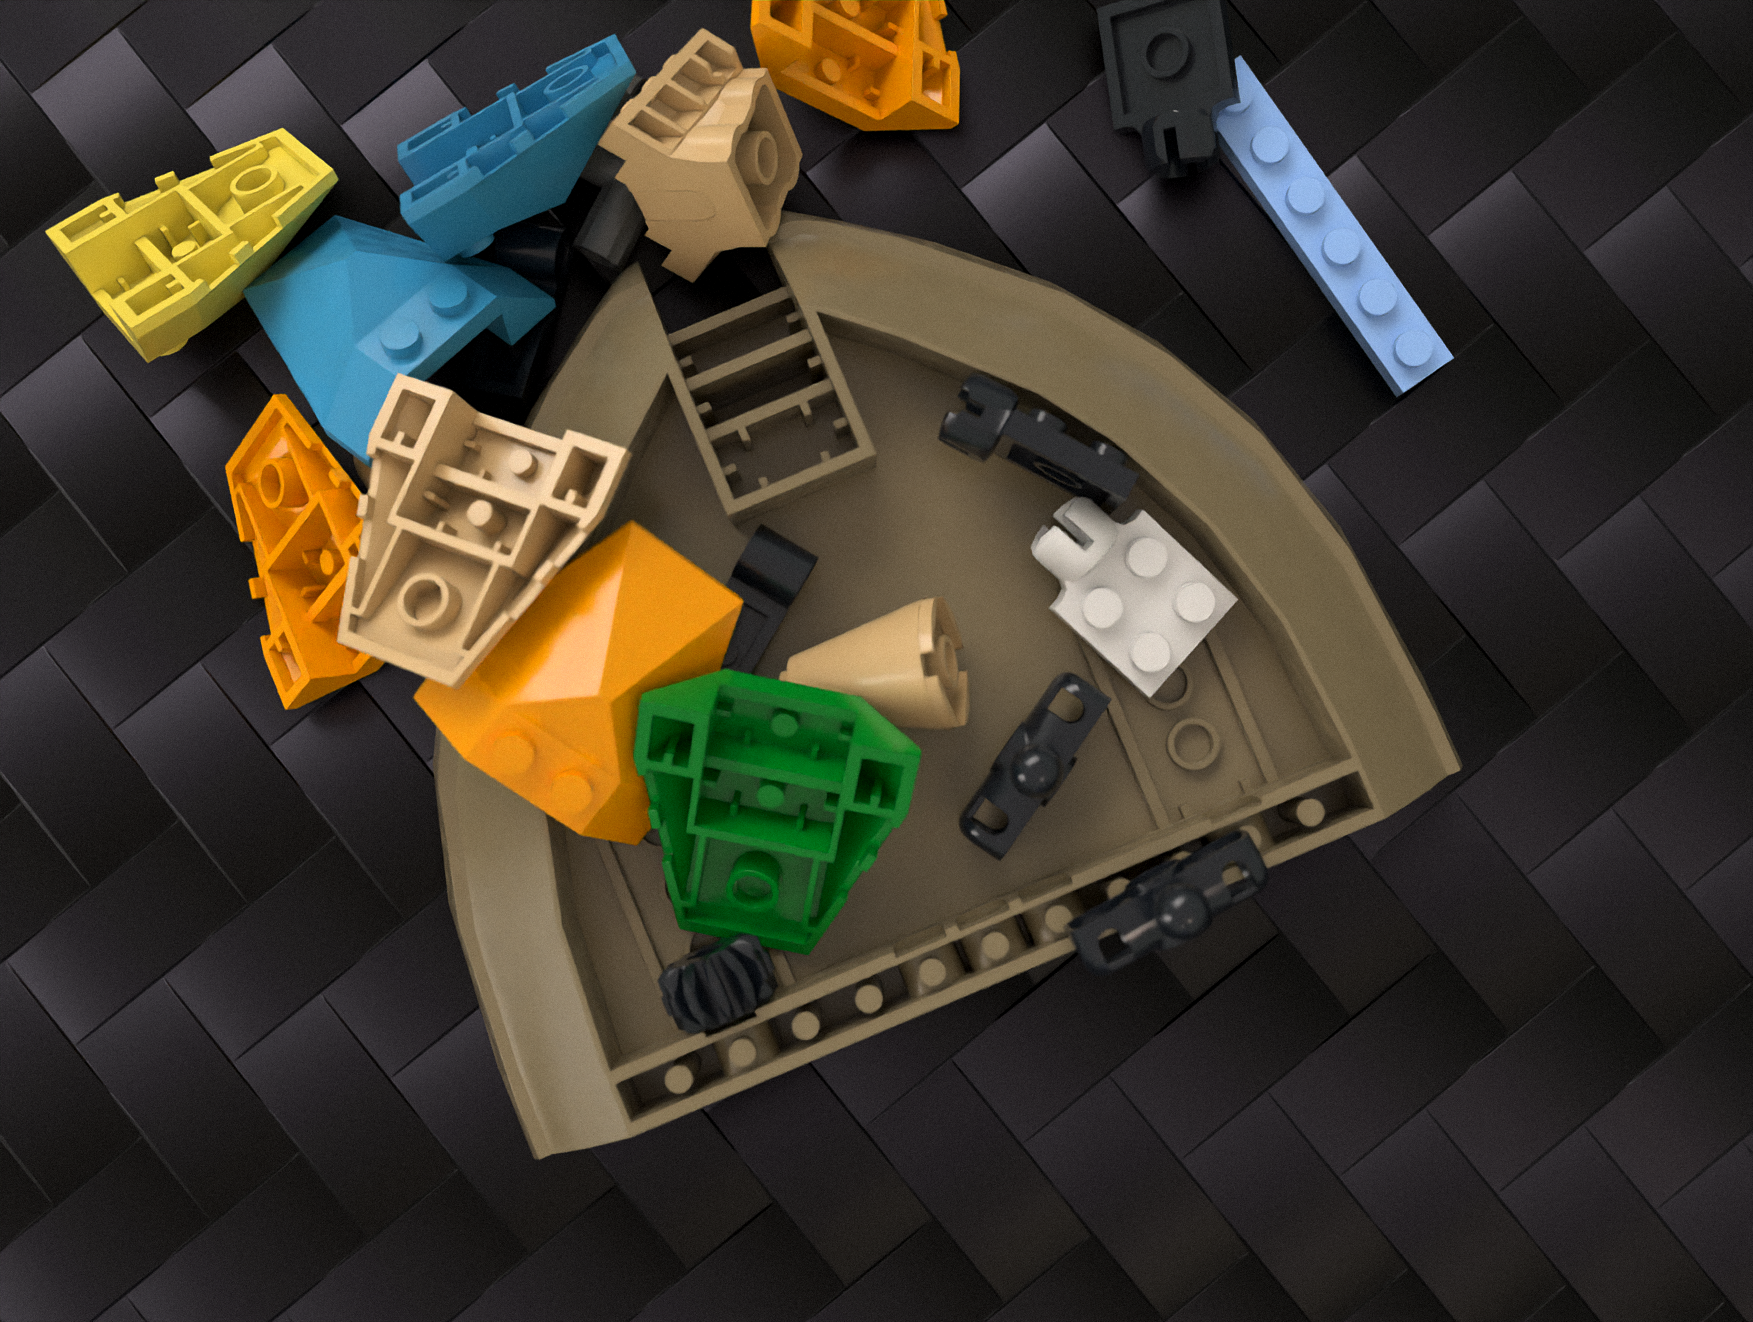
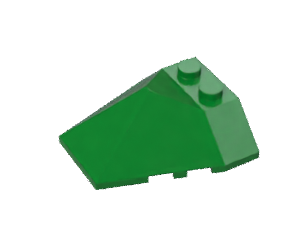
M728 669L644 692L639 705L633 759L638 776H643L650 800L648 815L652 829L657 828L664 852L661 864L679 929L721 938H730L738 933L754 935L758 937L761 946L809 955L846 903L849 891L862 872H867L877 859L878 850L894 827L898 829L907 816L922 749L862 697Z

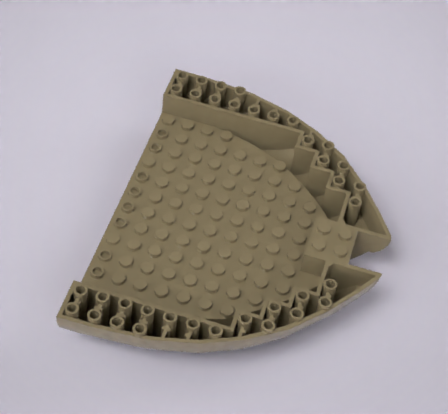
M781 210L779 228L776 234L769 238L766 248L783 287L671 334L668 333L640 263L637 261L620 273L577 335L531 409L523 426L563 440L568 429L626 448L632 453L604 518L564 565L632 519L720 583L726 585L748 542L757 528L763 524L816 555L819 559L752 671V675L779 680L780 673L787 670L788 660L791 656L924 597H943L947 600L954 614L964 649L955 650L958 672L968 671L970 708L968 722L951 730L896 727L922 749L907 816L898 829L894 827L878 850L877 859L867 872H862L849 891L846 903L809 955L762 946L763 950H767L775 967L773 973L779 985L769 1001L756 1007L754 1012L737 1018L733 1023L728 1022L712 1031L706 1029L698 1034L678 1030L673 1017L668 1016L661 1000L663 994L657 980L670 963L680 960L685 954L694 952L703 945H709L722 938L679 929L661 864L664 852L657 828L652 829L651 827L637 846L579 835L465 760L436 726L433 770L448 902L499 1072L535 1159L540 1160L556 1153L576 1151L631 1138L1071 952L1075 948L1063 928L1066 923L1121 893L1131 880L1145 871L1172 859H1182L1232 831L1238 829L1248 831L1267 868L1389 817L1426 793L1448 775L1462 769V762L1424 677L1343 530L1251 417L1158 341L1063 288L1038 277L915 237L849 222ZM971 373L984 374L1012 389L1019 396L1017 410L1029 415L1031 409L1036 408L1058 418L1068 426L1065 435L1079 443L1090 447L1092 441H1099L1126 455L1129 458L1126 468L1140 475L1127 499L1108 516L1113 521L1122 523L1128 520L1136 510H1144L1238 598L1236 603L1150 698L1143 696L1049 609L1057 599L1061 586L1059 580L1033 556L1030 547L1043 525L1049 530L1056 526L1074 542L1077 541L1053 517V514L1062 505L1075 497L994 453L985 463H981L945 445L938 439L940 425L946 412L958 414L960 411L966 410V403L961 401L958 395L961 391L962 383ZM1063 672L1074 673L1112 698V700L1074 754L1078 758L1077 762L1046 807L1039 805L1008 852L999 862L969 841L961 833L959 828L960 815L990 772V767L1020 723L1026 720L1052 680ZM1061 688L1047 709L1066 721H1075L1083 713V704L1080 699L1064 688ZM987 799L983 801L973 816L993 829H1000L1008 823L1006 813ZM1230 861L1225 865L1222 877L1226 886L1245 878L1235 861ZM1105 930L1100 935L1099 939L1116 933L1117 930Z

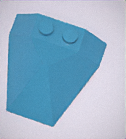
M615 34L547 66L546 72L548 75L519 91L515 83L498 90L496 95L499 100L471 116L468 109L464 107L397 145L398 162L414 185V187L400 195L401 215L408 225L444 262L457 254H460L462 258L471 257L484 250L493 242V233L566 202L636 74V70Z
M337 215L330 218L243 290V294L275 349L281 355L326 435L370 469H372L373 459L366 454L369 433L398 373L425 381L485 328L512 346L556 307L554 298L508 267L472 256L462 258L460 254L444 262L426 242Z

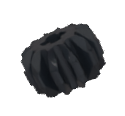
M738 933L730 938L723 937L714 943L703 945L694 952L685 954L680 960L670 963L657 980L663 994L661 1000L668 1016L673 1017L678 1030L692 1034H698L706 1029L712 1031L720 1025L728 1022L733 1023L737 1018L754 1012L756 1007L769 1001L779 986L773 973L775 967L768 951L763 950L757 936Z

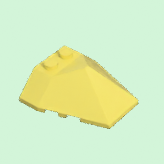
M284 128L210 156V161L214 168L179 181L174 171L155 178L158 190L127 202L123 201L119 193H115L98 200L45 231L104 314L147 363L159 356H166L177 352L187 343L190 337L204 330L245 298L243 290L271 267L339 180L333 168Z

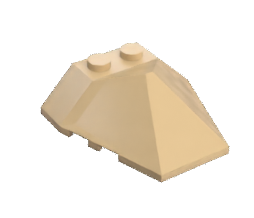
M398 373L369 433L366 454L373 459L368 494L360 495L357 516L364 520L358 557H350L337 642L458 690L604 518L632 453L626 448L567 429L563 440L480 413L451 390Z

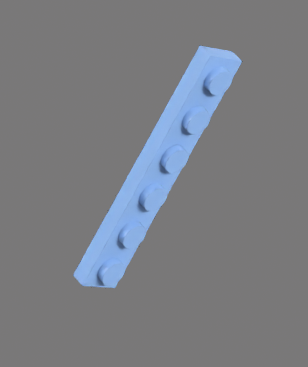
M1240 55L1234 60L1241 103L1230 105L1220 111L1216 121L1219 145L1395 396L1398 397L1454 357Z

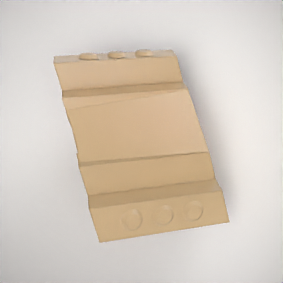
M701 28L676 55H672L663 65V69L643 85L642 91L622 107L621 113L609 125L598 143L599 146L625 160L615 179L626 184L639 205L649 228L645 236L672 250L661 266L692 283L721 251L738 247L767 246L769 238L774 236L779 228L781 208L788 191L792 190L797 183L799 163L803 156L768 69H743L735 48L704 28Z

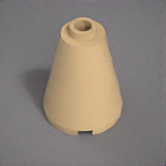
M924 597L795 654L789 658L787 670L782 671L779 676V680L860 696L895 727L951 730L968 722L970 708L968 671L958 672L955 650L964 648L954 614L947 600L943 597Z

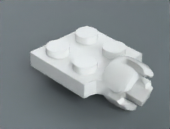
M1075 497L1062 505L1053 514V517L1077 541L1074 542L1056 526L1049 530L1043 525L1030 547L1033 556L1059 580L1061 586L1057 599L1049 609L1143 696L1150 698L1236 603L1238 598L1144 510H1136L1128 520L1118 523L1113 521L1091 499Z

